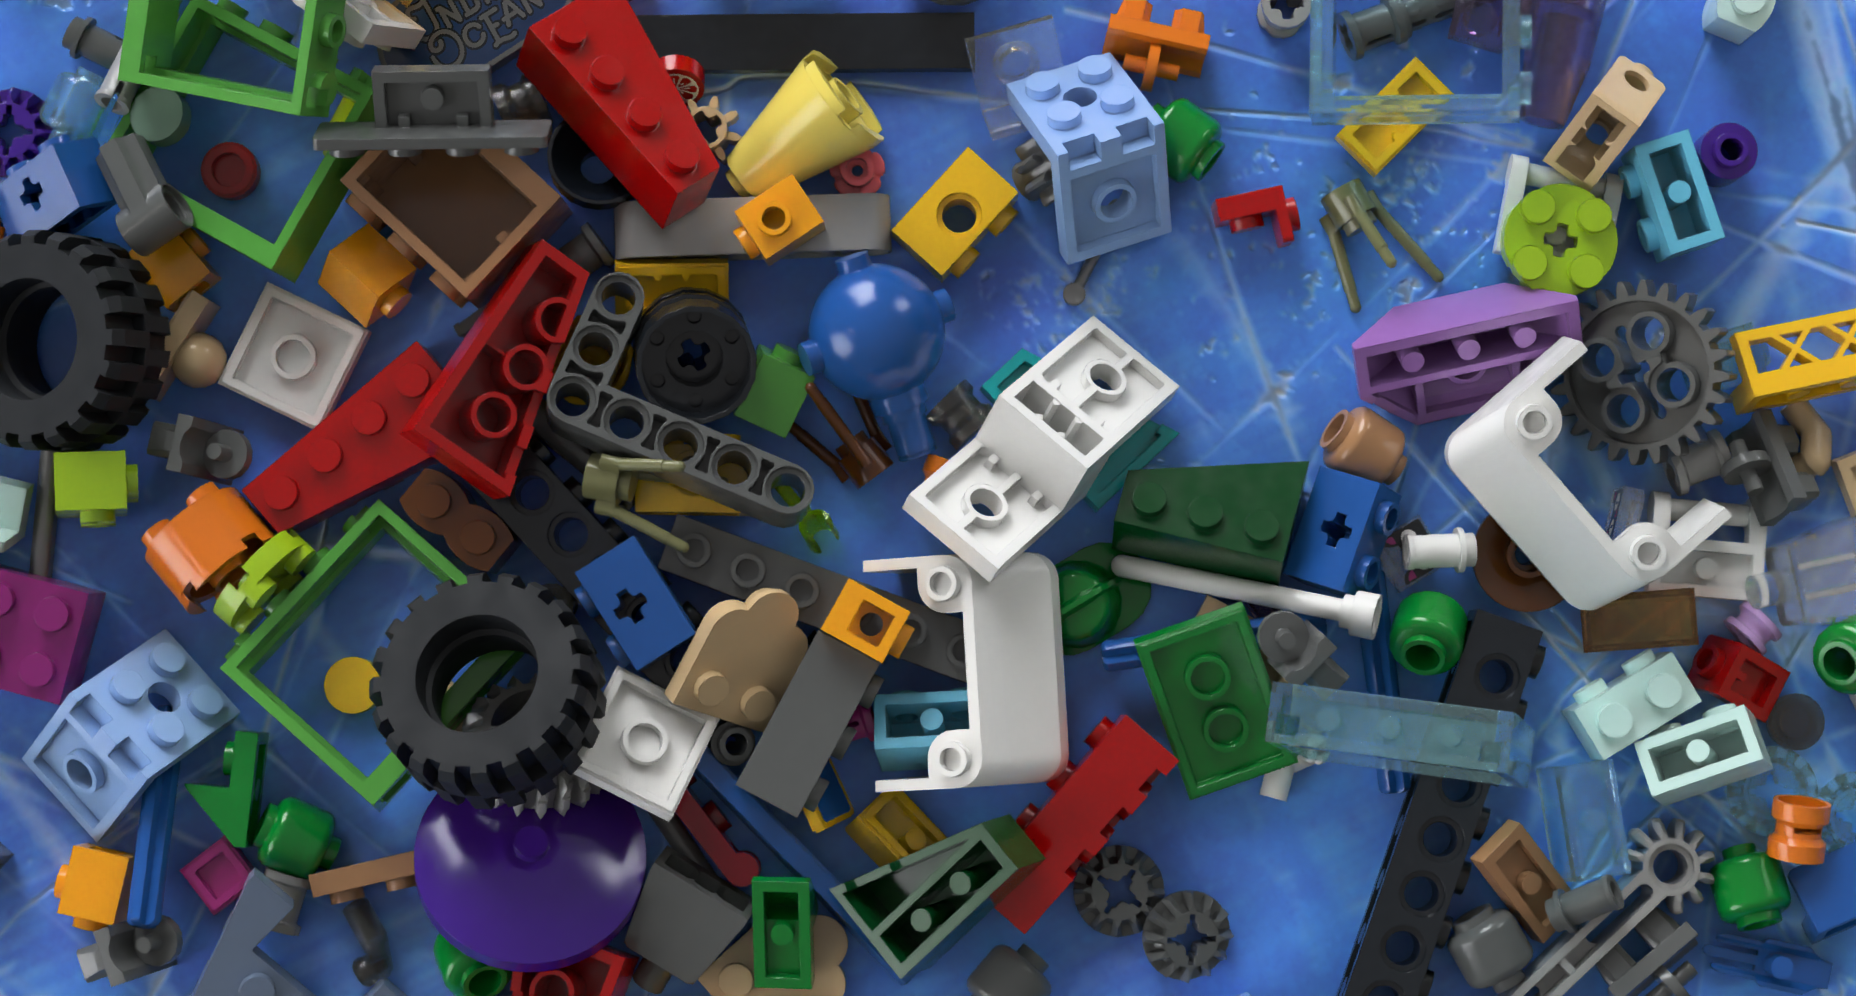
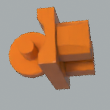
M1123 0L1117 14L1111 13L1102 54L1111 52L1116 60L1123 61L1122 68L1124 70L1143 74L1140 90L1151 92L1155 77L1176 82L1178 74L1200 78L1211 36L1204 34V14L1202 12L1186 8L1175 10L1171 26L1149 22L1153 5L1147 0Z

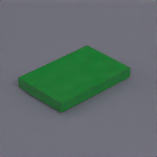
M1242 601L1133 639L1173 754L1179 760L1177 765L1190 800L1298 763Z

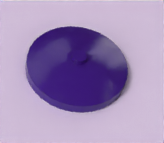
M601 789L600 794H590V799L586 802L584 808L570 802V808L564 817L554 808H547V812L541 820L535 809L525 808L517 817L513 807H508L506 803L496 809L495 807L493 809H475L467 798H465L462 804L456 805L443 800L437 793L421 819L414 846V872L418 895L427 916L438 932L451 945L472 959L491 967L515 972H542L564 968L578 963L604 948L620 933L633 915L643 890L647 863L645 835L635 808L630 802L604 789Z

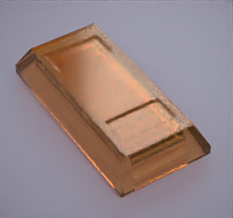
M1695 588L1631 592L1595 610L1580 609L1584 653L1699 645Z

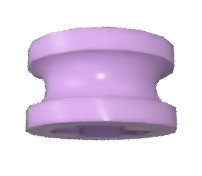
M1743 601L1739 605V616H1728L1724 620V624L1740 643L1764 655L1767 652L1766 643L1770 640L1777 642L1782 637V634L1777 626L1761 610L1750 602Z

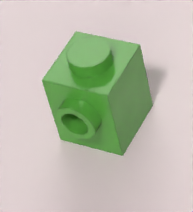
M778 342L773 350L758 344L755 350L757 355L756 379L746 400L733 411V414L786 439L808 394L805 386L809 382H814L815 376H809L805 372L797 350Z

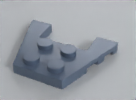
M256 867L249 873L233 911L231 910L220 939L210 960L207 961L191 996H316L257 947L268 933L294 908V899ZM383 976L364 996L407 995Z

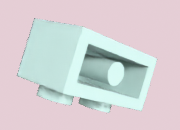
M1651 648L1646 649L1621 664L1625 673L1606 684L1601 677L1572 694L1576 702L1563 709L1562 713L1591 760H1606L1702 702L1673 652L1654 654Z
M1730 703L1714 707L1702 714L1703 719L1683 726L1678 722L1666 724L1650 732L1648 738L1634 742L1648 787L1655 800L1663 806H1667L1774 769L1755 715L1744 704L1736 707V704Z

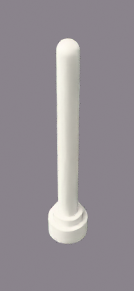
M1123 554L1117 555L1111 562L1112 572L1119 577L1339 621V627L1348 629L1350 636L1373 640L1381 617V594L1358 590L1356 595L1345 594L1342 599Z

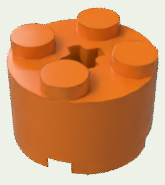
M214 482L205 483L193 491L186 500L187 508L176 515L171 521L163 519L155 523L141 538L142 543L147 548L145 553L146 562L187 612L194 615L206 612L201 602L213 596L217 600L229 582L238 590V584L246 573L241 567L261 546L275 536L236 488L226 487L219 489Z

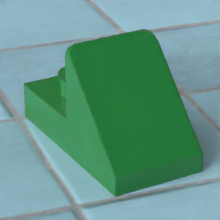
M236 731L235 741L227 742L223 756L224 775H230L229 786L197 782L184 784L189 793L234 847H253L251 845L252 837L260 820L269 733Z
M753 876L751 882L754 988L812 989L815 980L813 926L818 914V901L811 878Z

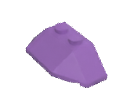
M1500 283L1395 306L1351 344L1358 395L1361 400L1370 404L1374 403L1387 412L1415 425L1475 413L1562 336L1579 340L1583 343L1579 300L1576 295L1538 288L1531 289L1527 286L1510 283Z

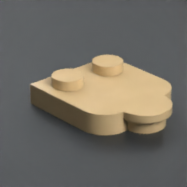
M762 588L753 592L745 602L725 600L714 605L703 617L664 694L673 704L764 732L808 650L807 637L796 625L799 617L796 601L781 589Z
M817 915L813 926L815 980L812 989L754 988L753 927L719 956L699 977L698 981L711 996H843L846 989V977L840 963L843 961L848 949L847 934L843 926L834 918L826 915Z

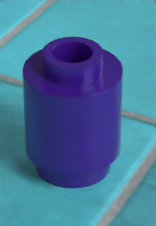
M1736 123L1716 125L1694 142L1707 185L1710 187H1724L1732 184L1747 174L1757 160L1758 147L1754 136L1748 129ZM1721 147L1728 152L1730 160L1723 157Z

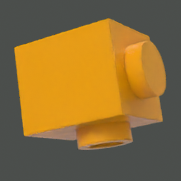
M790 174L734 211L737 220L741 224L740 227L733 231L737 240L751 260L761 254L768 266H771L826 230L824 220L793 174Z
M368 223L329 251L318 284L367 328L383 315L388 319L396 316L408 304L412 297L408 290L417 268Z
M192 227L149 256H141L133 249L129 251L131 259L139 260L149 271L151 279L147 284L158 286L165 303L164 306L174 313L189 291L194 290L203 295L222 279L204 258L211 252V249Z
M90 843L73 845L69 865L63 864L55 882L54 897L60 898L57 913L74 917L72 926L87 931H96L108 925L127 921L135 854Z

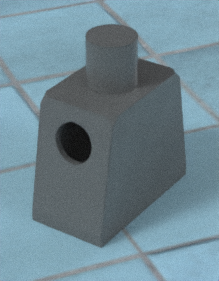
M667 845L649 870L624 939V943L629 949L643 957L632 975L635 983L642 989L654 994H661L672 975L687 984H694L746 925L752 915V897Z

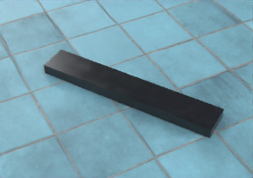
M974 12L637 15L659 58L674 54L691 57L702 65L705 74L792 73L801 60L813 50L821 52L838 67L833 73L975 71Z

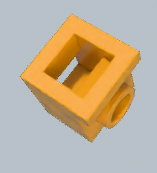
M849 578L821 630L883 664L888 654L897 659L900 658L915 628L906 624L911 614L910 611ZM870 613L877 614L883 621L882 630L874 636L864 634L860 628L861 619Z

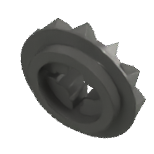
M1125 845L1101 848L1086 865L1084 863L1081 864L1073 886L1075 905L1084 921L1094 930L1114 937L1140 933L1152 908L1165 896L1162 875L1154 861L1142 851ZM1133 869L1135 872L1130 878L1132 882L1129 885V890L1135 895L1134 898L1141 902L1140 905L1137 907L1133 903L1128 904L1120 901L1115 907L1112 906L1108 913L1104 912L1108 905L1107 900L1110 893L1104 888V884L1097 880L1098 877L1101 875L1107 880L1110 878L1118 882Z
M1178 891L1164 897L1152 908L1144 923L1142 943L1147 959L1166 978L1170 977L1189 983L1190 979L1211 976V970L1220 961L1227 960L1226 949L1229 940L1234 937L1227 918L1229 914L1214 898L1199 891ZM1190 920H1192L1193 928L1199 933L1206 934L1207 937L1193 941L1191 950L1188 951L1187 955L1185 947L1170 938L1186 933L1187 924H1190Z

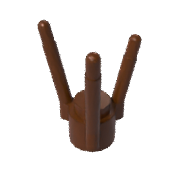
M813 382L806 384V392L844 443L836 449L841 460L797 423L793 422L789 432L829 466L841 483L850 479L855 487L859 489L893 464V461L886 453L892 445L882 433L868 400L852 396L870 439L863 430L854 436L816 384Z

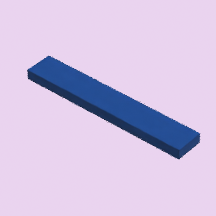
M706 747L694 773L795 877L811 878L816 898L900 985L907 984L916 974L900 980L829 890L841 883L755 795L735 785L739 778L725 764L720 763L714 758L711 750Z

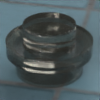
M1797 693L1779 697L1766 721V728L1771 739L1780 747L1788 750H1804L1813 746L1822 736L1825 726L1824 714L1819 704L1811 697Z

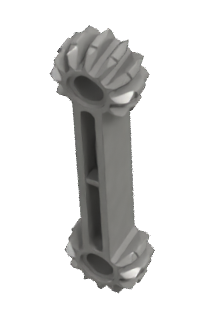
M1660 818L1649 819L1647 826L1649 837L1640 829L1632 828L1628 835L1637 848L1635 851L1628 848H1618L1617 856L1621 859L1631 860V868L1617 881V884L1621 890L1623 900L1639 886H1641L1642 890L1640 896L1591 942L1586 939V936L1611 912L1579 924V930L1571 934L1565 930L1523 970L1526 978L1507 991L1499 993L1497 996H1524L1534 986L1539 990L1535 996H1563L1663 899H1665L1670 912L1676 915L1683 913L1684 902L1682 894L1692 903L1700 904L1704 898L1694 885L1697 881L1704 884H1713L1715 881L1712 874L1700 871V864L1710 863L1715 860L1714 852L1709 850L1695 851L1703 842L1705 835L1699 830H1694L1684 836L1686 829L1685 821L1676 818L1672 819L1667 830ZM1670 850L1677 858V872L1670 880L1661 882L1654 873V860L1662 851Z

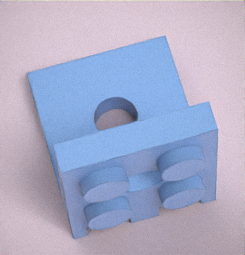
M1111 52L1087 56L1079 62L1050 71L1035 72L1027 78L1006 84L1008 103L1051 162L1059 253L1068 265L1172 232L1164 121ZM1117 189H1123L1121 196L1114 203L1101 206L1107 194Z
M165 628L70 692L22 757V760L98 843L114 831L156 777L232 724L241 712ZM156 693L165 697L171 704L172 712H162L156 709L150 703L148 694Z

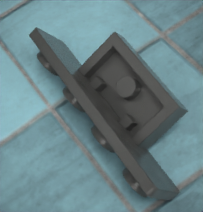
M491 64L374 65L371 71L375 121L322 122L312 138L313 150L329 151V154L336 158L357 157L364 154L365 150H388V154L393 157H413L421 154L424 149H446L448 155L456 157L473 156L480 153L481 149H504V152L508 155L527 156L539 152V148L548 147L552 135V120H494Z

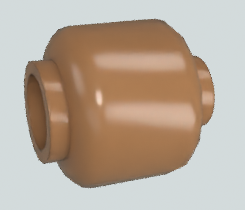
M1366 406L1354 408L1350 412L1346 409L1338 412L1328 423L1320 439V446L1324 449L1323 462L1327 468L1381 484H1392L1400 476L1407 463V457L1403 455L1405 448L1404 433Z

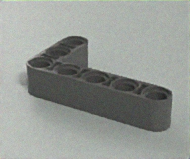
M613 272L600 278L590 295L548 389L545 414L547 424L552 431L567 440L598 453L622 458L673 460L665 453V445L672 441H683L690 445L694 451L692 458L683 461L686 465L683 472L647 473L772 526L787 528L801 522L809 510L815 490L813 479L805 469L612 387L640 325L645 296L639 281L628 273ZM620 296L627 299L633 308L625 314L617 315L606 310L602 303L609 297ZM589 346H598L608 352L610 359L601 365H592L585 362L579 354ZM574 396L582 399L588 406V409L581 415L568 416L562 413L556 405L564 397ZM626 418L636 422L641 428V432L634 438L624 439L615 435L610 426L616 420ZM735 463L744 468L748 478L739 484L727 483L721 479L717 469L723 464ZM781 485L791 486L800 495L801 502L795 506H782L774 500L771 490Z

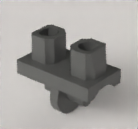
M1757 409L1745 426L1730 433L1725 438L1732 458L1720 468L1721 476L1728 485H1744L1760 526L1776 525L1787 514L1804 509L1819 496L1820 490L1814 476L1807 472H1797L1791 459L1798 453L1800 443L1794 427L1777 424L1771 409Z
M179 413L176 425L160 421L153 423L147 454L168 459L166 470L231 486L234 479L241 477L248 470L252 461L253 450L250 441L243 435L244 431Z
M1281 610L1266 616L1259 625L1257 640L1263 653L1269 657L1266 661L1296 690L1305 682L1324 701H1327L1350 677L1330 657L1337 650V647L1307 619L1303 621L1293 612Z
M1655 907L1634 927L1637 934L1652 949L1646 956L1636 963L1621 945L1617 943L1595 964L1603 980L1609 986V996H1638L1654 981H1657L1658 985L1646 996H1690L1683 986L1698 974L1697 970L1688 961H1685L1672 973L1668 969L1698 945L1695 939L1698 933L1687 921L1680 926L1673 918L1658 907Z
M162 915L159 925L153 929L132 927L128 925L127 921L93 931L96 943L78 949L77 957L87 983L108 976L110 985L113 987L177 965L176 958L180 954L183 945L182 932L174 920Z

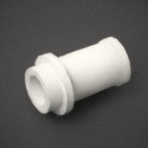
M1456 527L1452 533L1404 534L1402 540L1405 570H1414L1420 568L1454 567L1457 573H1463L1466 567H1474L1477 562L1475 534L1473 532L1465 533L1462 527Z

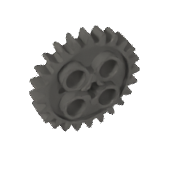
M1643 279L1638 284L1637 292H1635L1630 282H1617L1616 298L1607 289L1595 291L1598 308L1589 303H1579L1580 315L1583 318L1581 322L1582 340L1588 351L1561 374L1564 375V383L1556 385L1550 390L1551 394L1567 395L1569 402L1560 409L1562 416L1576 415L1578 418L1570 433L1573 436H1579L1591 432L1592 435L1587 448L1590 451H1599L1609 443L1608 460L1610 461L1621 460L1628 450L1631 465L1644 464L1648 452L1654 464L1665 463L1668 460V447L1676 456L1688 455L1689 447L1686 437L1696 443H1705L1709 439L1702 424L1721 425L1723 423L1721 416L1713 409L1715 404L1733 402V398L1729 394L1720 390L1721 382L1737 379V374L1722 370L1721 363L1735 356V350L1719 349L1717 342L1728 333L1727 328L1717 327L1709 329L1707 324L1712 319L1715 310L1713 308H1702L1694 312L1693 309L1698 296L1695 293L1686 292L1676 301L1677 285L1673 283H1664L1657 295L1654 280ZM1654 318L1659 320L1664 329V339L1656 349L1651 348L1645 339V328ZM1622 326L1626 329L1627 343L1622 341L1618 334V330ZM1604 345L1608 346L1614 355V366L1607 375L1602 374L1596 365V355ZM1640 363H1648L1650 371L1643 375L1644 382H1637L1634 375L1641 370ZM1679 369L1686 373L1690 381L1689 392L1682 400L1675 398L1670 389V379ZM1629 395L1637 401L1640 409L1639 417L1632 426L1626 424L1620 412L1621 404ZM1658 403L1662 404L1666 410L1664 418L1658 415Z

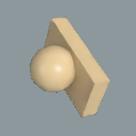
M194 290L187 293L169 322L171 335L165 336V351L171 352L168 368L162 367L159 380L164 382L156 399L161 402L175 378L192 388H206L215 384L220 379L227 364V354L222 343L214 336L205 333L221 307Z

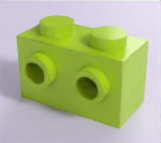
M125 450L53 453L55 511L57 518H80L82 528L116 526V516H127V503L138 502V464H126Z

